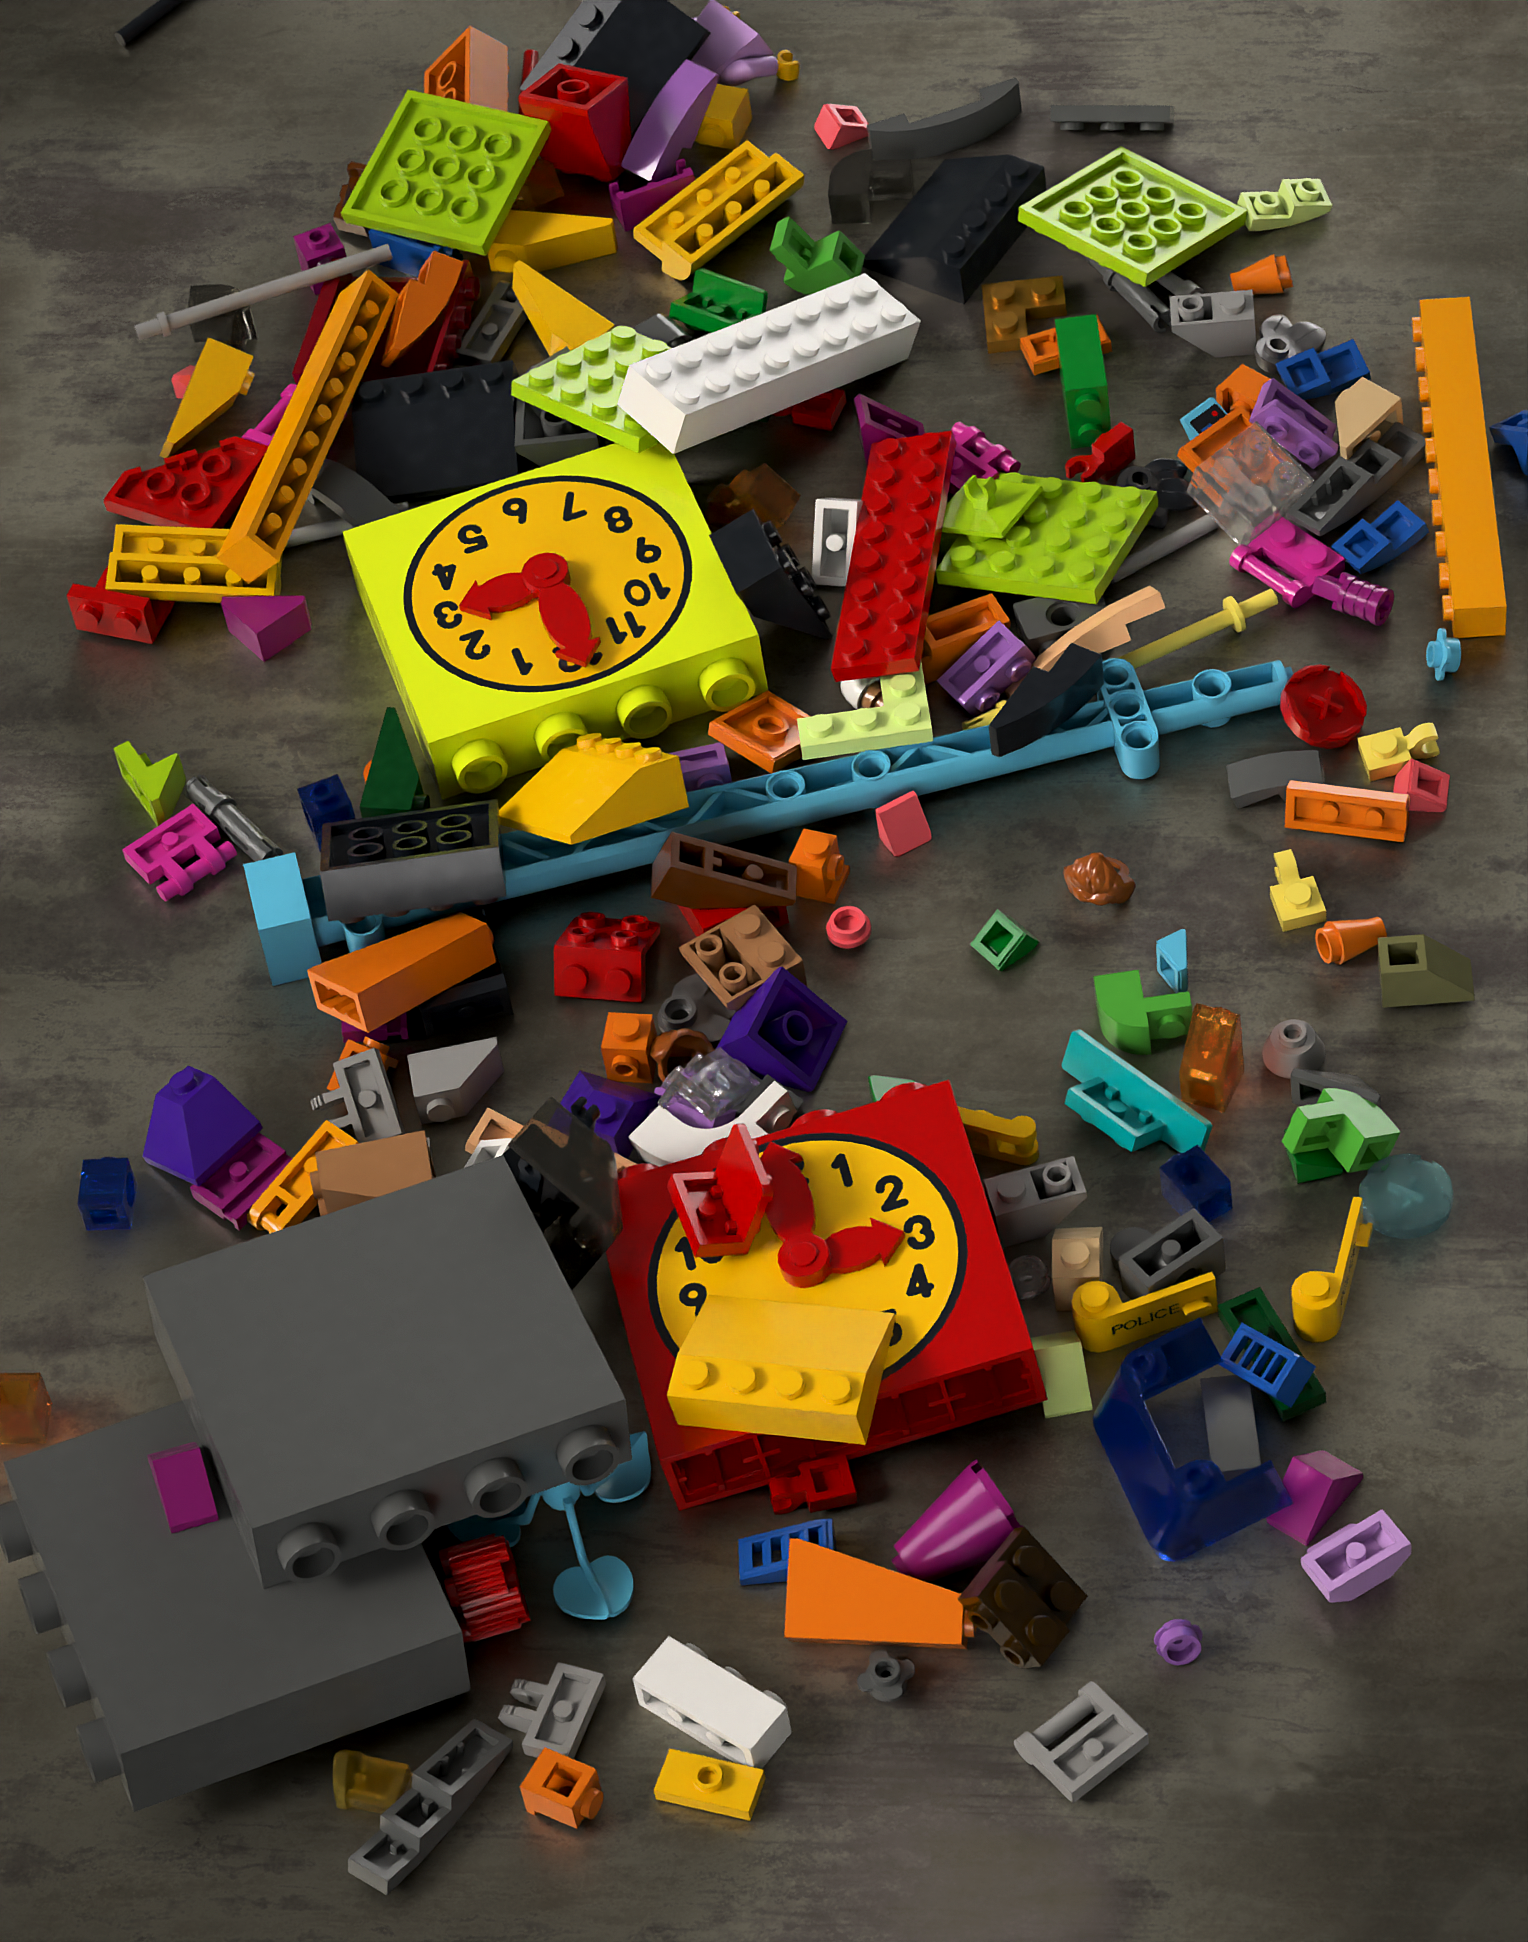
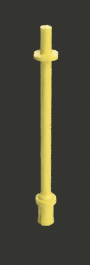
M1268 589L1240 603H1237L1232 596L1223 599L1222 611L1118 658L1127 660L1136 669L1229 626L1237 633L1246 630L1245 619L1277 605V596L1272 589ZM1002 700L995 704V709L969 721L962 722L963 731L989 725L1007 701Z

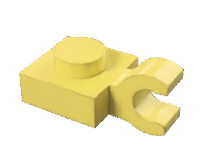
M1424 723L1418 725L1405 737L1401 727L1358 738L1359 751L1370 782L1397 775L1411 758L1414 760L1427 759L1439 755L1440 751L1436 742L1438 735L1434 724Z
M1291 849L1274 853V859L1277 867H1274V871L1279 884L1270 886V898L1282 931L1285 932L1325 922L1326 909L1314 876L1300 879L1296 860Z

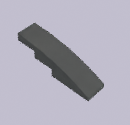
M1395 422L1377 443L1368 438L1348 460L1339 456L1286 512L1287 518L1318 536H1322L1342 525L1379 499L1425 456L1426 437L1399 422Z
M473 1718L412 1773V1788L380 1815V1830L348 1858V1872L388 1895L423 1861L456 1824L513 1748V1740Z

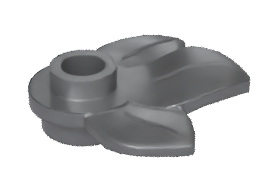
M1283 314L1269 316L1262 322L1259 328L1261 339L1258 340L1254 351L1256 362L1262 370L1272 374H1279L1276 369V363L1313 347L1317 352L1325 342L1326 332L1320 326L1311 322H1298L1292 325Z
M696 973L682 979L674 986L672 997L665 1000L662 1004L657 1020L662 1032L688 1028L704 1033L711 1044H716L720 1042L733 1015L737 1011L727 1009L714 992L708 990V985Z

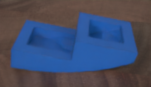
M1354 339L1318 354L1313 347L1275 364L1285 387L1302 400L1349 389L1361 377L1369 381L1371 380L1370 371Z
M1397 500L1371 524L1362 518L1331 547L1333 551L1344 557L1345 561L1356 571L1363 574L1393 560L1429 533V530L1422 519Z

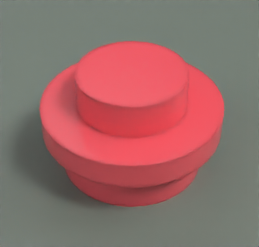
M854 906L840 907L832 913L827 922V936L829 941L837 947L845 949L855 948L864 944L870 937L871 923L869 918L859 908Z

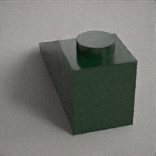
M395 707L386 708L359 806L362 818L430 809V797L423 792L420 777Z

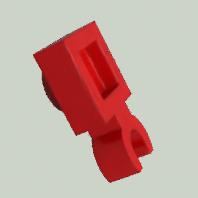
M830 390L772 415L786 416L792 414L793 423L832 431L846 403L845 390Z

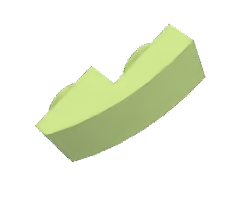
M1310 178L1282 179L1278 192H1241L1237 203L1238 206L1248 210L1245 224L1249 231L1272 230L1296 225L1326 214L1332 208V203L1321 180Z

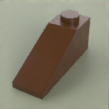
M671 832L652 863L651 898L691 909L751 907L753 905L757 907L793 906L796 901L797 866Z

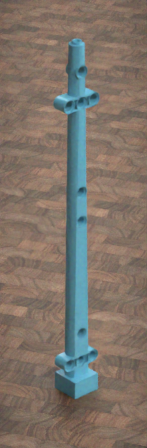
M1110 658L1102 662L1104 684L1097 691L1098 701L1087 703L1069 720L1044 737L1002 757L992 755L989 725L933 737V742L901 745L879 750H866L852 756L686 792L689 803L688 808L573 845L521 830L504 833L501 836L506 875V897H499L493 903L651 864L671 832L719 845H726L869 808H879L910 791H914L917 796L1111 747L1114 748L1120 767L1125 775L1134 779H1146L1158 772L1160 767L1158 735L1198 725L1219 727L1226 724L1233 716L1280 705L1281 692L1293 675V671L1290 666L1284 668L1282 662L1277 660L1227 672L1208 669L1199 672L1192 680L1142 690L1132 664L1125 659ZM295 852L243 864L272 986L309 978L307 970L322 963L318 949L320 946L346 940L349 953L386 940L385 930L484 906L474 904L471 901L456 903L453 907L443 911H431L428 908L410 910L409 913L400 917H386L384 914L366 916L362 921L351 924L341 923L339 920L328 922L321 876L317 875L302 879Z

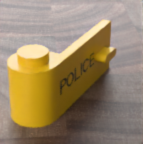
M1353 1196L1335 1272L1309 1271L1301 1274L1292 1285L1294 1329L1306 1341L1314 1343L1330 1340L1338 1333L1341 1327L1360 1246H1369L1373 1223L1368 1222V1224H1364L1363 1199Z
M1212 1272L1122 1303L1118 1292L1113 1286L1106 1282L1091 1281L1079 1286L1073 1293L1071 1300L1075 1332L1081 1340L1082 1348L1097 1353L1118 1348L1218 1312L1216 1279Z

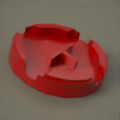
M1323 664L1309 665L1295 672L1281 692L1280 709L1285 723L1297 737L1309 745L1324 749L1343 747L1352 741L1363 727L1364 718L1367 715V704L1362 690L1350 676L1342 671L1338 674L1335 671L1329 670L1331 666Z

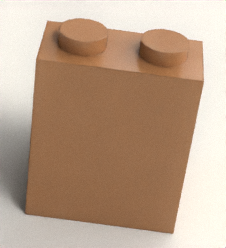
M425 1130L315 1152L318 1171L310 1172L314 1198L318 1199L320 1216L437 1177Z

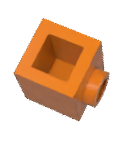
M608 1012L601 1045L608 1079L616 1082L653 1084L657 1064L650 1055V1047L654 1038L657 1037L653 1014Z

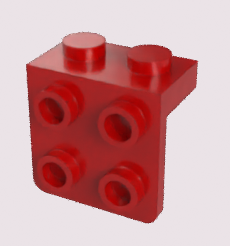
M108 567L105 568L95 587L72 584L66 596L76 629L149 644L154 643L176 602L150 600L147 597L106 590Z
M585 912L575 917L554 944V996L642 1002L646 997L645 954L660 934V923L648 921L647 917L641 915H629L622 919L605 918V915L599 912Z
M744 1123L733 1124L715 1171L671 1174L667 1184V1189L695 1258L748 1254L755 1234H758L760 1231L761 1219L767 1204L772 1201L774 1195L773 1180L769 1174H766L759 1158L758 1144L755 1139L751 1138Z

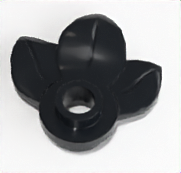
M1166 458L1154 459L1145 467H1128L1118 476L1116 486L1157 491L1159 505L1147 523L1151 527L1164 529L1168 520V512L1197 508L1199 505V498L1195 489L1189 482L1183 479L1188 467L1180 461Z

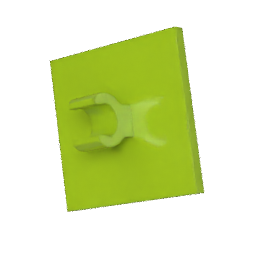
M972 475L947 503L942 532L1003 539L1043 491L1042 485L994 480L990 476L987 479L976 478V475Z

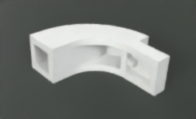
M774 1081L738 1118L726 1125L711 1129L691 1127L678 1120L664 1107L659 1105L628 1138L640 1159L645 1163L661 1167L701 1155L709 1144L728 1137L733 1124L744 1123L753 1139L786 1129L797 1110L788 1091Z

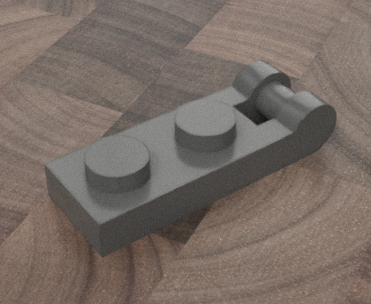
M504 280L498 282L462 339L461 349H456V353L460 355V358L456 359L457 364L475 366L501 361L528 317L512 289L513 282Z

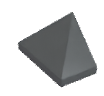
M1294 1068L1290 1075L1292 1103L1300 1106L1316 1104L1324 1088H1338L1357 1093L1360 1097L1376 1104L1381 1109V1095L1357 1075Z

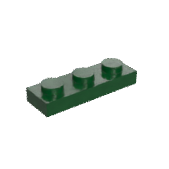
M1260 1287L1217 1305L1218 1317L1231 1338H1233L1241 1323H1244L1304 1358ZM1251 1339L1247 1341L1246 1345L1241 1351L1242 1356L1244 1355L1245 1351L1252 1342ZM1260 1345L1252 1360L1248 1364L1250 1369L1254 1364L1255 1360L1257 1359V1357L1259 1356L1260 1352L1264 1348L1263 1346ZM1272 1352L1267 1362L1263 1366L1262 1370L1260 1371L1258 1375L1259 1377L1262 1376L1267 1366L1271 1362L1272 1358L1274 1357L1275 1353ZM1285 1359L1282 1361V1363L1280 1364L1279 1368L1277 1369L1269 1383L1273 1384L1274 1380L1276 1379L1279 1372L1286 1363ZM1314 1372L1291 1408L1266 1394L1283 1421L1326 1403V1391Z

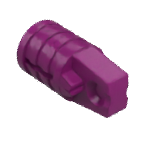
M1341 572L1340 578L1330 575L1316 576L1312 588V593L1333 601L1332 609L1359 617L1365 621H1370L1371 624L1381 626L1387 620L1394 603V592L1392 589L1372 584L1369 581L1361 580V578L1345 572Z

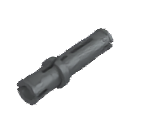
M1086 257V261L1104 277L1105 285L1111 291H1118L1151 325L1155 332L1162 333L1166 331V328L1159 322L1160 318L1171 327L1170 309L1147 286L1144 287L1133 283L1127 277L1103 267L1096 261Z
M198 775V780L194 776L186 783L183 790L185 797L201 809L204 815L226 833L254 862L283 855L281 848L268 839L254 823L238 810L235 800L230 795L219 792L204 775Z

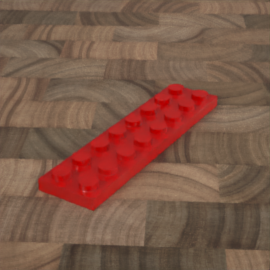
M952 430L938 433L928 432L922 435L897 439L888 438L871 444L861 499L863 503L856 526L831 664V672L835 682L919 671L956 449V440Z

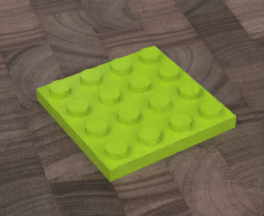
M408 89L346 202L341 215L345 223L486 256L552 131L549 122Z
M1121 146L1020 206L1018 221L1033 228L1036 232L1058 241L1068 249L1077 251L1096 261L1099 265L1127 277L1133 283L1146 287L1246 225L1248 210Z
M617 326L611 331L593 340H589L583 345L565 354H561L552 361L533 368L528 373L512 380L511 395L640 453L659 443V441L617 405L629 365L672 348L663 341L653 340L637 333L631 327Z
M1000 472L996 480L1042 485L1043 491L1003 539L959 534L936 569L938 584L1097 605L1159 505L1157 491L1143 490L1136 487L1102 485L1096 482L1061 480L1056 477L1027 476L1016 472Z

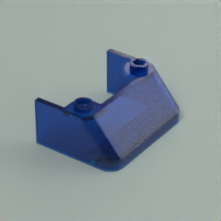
M1200 1317L1130 1352L1120 1365L1093 1415L1094 1429L1143 1533L1154 1553L1166 1561L1184 1559L1294 1504L1271 1460L1227 1482L1220 1468L1209 1460L1198 1459L1177 1469L1175 1468L1144 1401L1223 1362Z

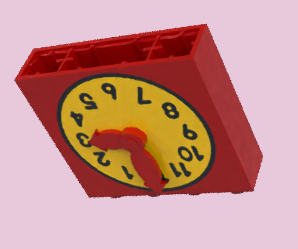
M949 1080L929 1086L917 1082L900 1084L888 1090L879 1101L840 1113L827 1109L811 1111L796 1119L790 1128L754 1138L758 1144L759 1158L766 1174H769L773 1180L774 1195L772 1201L767 1204L761 1219L760 1231L758 1234H755L748 1254L695 1258L667 1189L671 1174L715 1171L728 1137L709 1144L701 1155L661 1167L648 1163L632 1165L620 1171L611 1182L589 1188L658 1458L679 1511L767 1485L769 1481L776 1478L799 1475L798 1463L844 1453L847 1460L1048 1400L1030 1335ZM717 1295L894 1313L896 1319L866 1445L678 1425L668 1401L667 1393L677 1354L707 1296Z

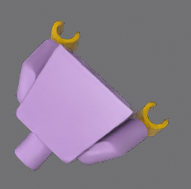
M710 0L701 14L692 18L711 34L691 61L719 74L720 78L717 84L736 87L754 78L777 75L778 78L784 81H792L798 78L800 63L796 60L793 61V54L788 50H782L777 54V59L772 56L774 53L761 36L740 20V12L735 11L731 13L729 7L721 5L716 0Z

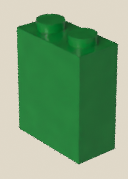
M1092 314L1055 319L1060 377L1071 449L1092 447V444L1101 434L1111 430L1108 387L1097 316Z

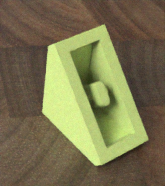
M1075 1330L1030 1338L1048 1400L1042 1402L1045 1419L1092 1410L1082 1344Z

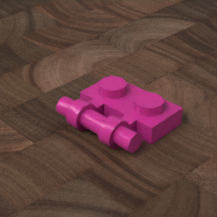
M957 422L953 425L951 430L956 440V449L949 486L951 494L955 495L972 475H976V478L987 479L990 476L996 480L999 477L1000 471L1018 473L1021 464L1012 457L1009 449L1001 444L994 445L988 441L985 433L975 426L968 427L962 422ZM973 453H978L981 456L977 457Z
M191 804L122 849L126 861L149 885L163 876L168 879L156 887L159 896L165 902L177 894L184 896L194 889L193 884L209 873L216 875L226 868L225 863L237 856L235 847L229 841H226L216 849L212 846L213 843L221 839L218 827L194 804ZM195 855L200 858L184 870L180 867L181 864Z

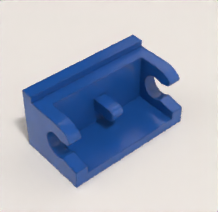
M370 229L368 232L372 249L385 244L389 245L393 259L379 263V265L415 277L419 276L420 268L433 250L460 261L464 260L463 255L459 253V249Z

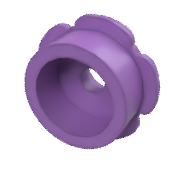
M1170 1620L1155 1634L1154 1643L1157 1645L1156 1651L1169 1664L1184 1665L1190 1663L1197 1658L1201 1651L1202 1631L1198 1625H1191L1189 1620Z

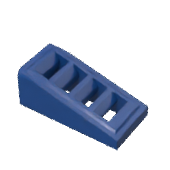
M1241 1323L1217 1362L1221 1367L1290 1408L1316 1368L1315 1365L1302 1356L1244 1323ZM1251 1339L1252 1342L1245 1351L1239 1363L1236 1364V1359L1243 1350L1247 1341ZM1260 1345L1263 1346L1264 1348L1255 1360L1251 1369L1247 1370L1246 1368L1252 1360L1255 1353L1257 1352L1258 1348L1260 1347ZM1272 1352L1275 1353L1266 1370L1259 1377L1258 1375ZM1285 1359L1286 1363L1284 1364L1283 1368L1274 1380L1273 1384L1269 1383L1272 1377L1274 1376L1275 1372L1279 1368L1280 1364Z
M833 1519L813 1520L738 1539L740 1584L752 1585L786 1582L788 1575L789 1538L802 1539L836 1551ZM781 1550L782 1560L773 1562L772 1551ZM762 1552L763 1565L753 1567V1553Z

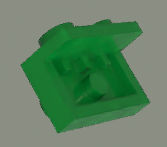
M701 268L695 271L693 291L671 302L669 317L683 322L684 326L688 329L696 331L705 330L713 333L766 312L768 292Z

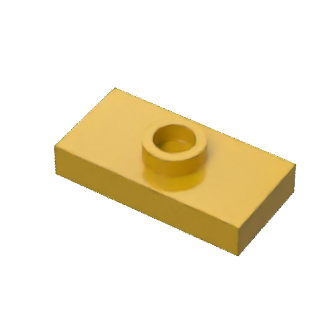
M669 1748L654 1788V1794L657 1800L751 1821L766 1777L763 1769Z

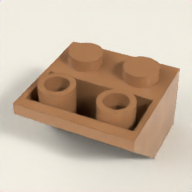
M756 905L747 908L679 947L683 957L729 1010L738 1011L769 976L781 966L807 987L803 960Z

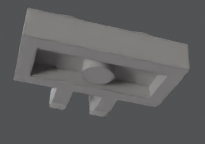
M372 1048L332 1063L340 1088L312 1098L310 1102L313 1111L326 1110L345 1101L349 1114L328 1121L342 1131L353 1128L359 1143L406 1134L378 1049Z
M558 1662L548 1685L526 1681L525 1679H515L509 1693L519 1702L528 1703L538 1708L534 1711L519 1706L504 1705L498 1719L508 1728L526 1733L522 1742L525 1755L538 1758L543 1748L546 1747L574 1759L605 1688L604 1674Z

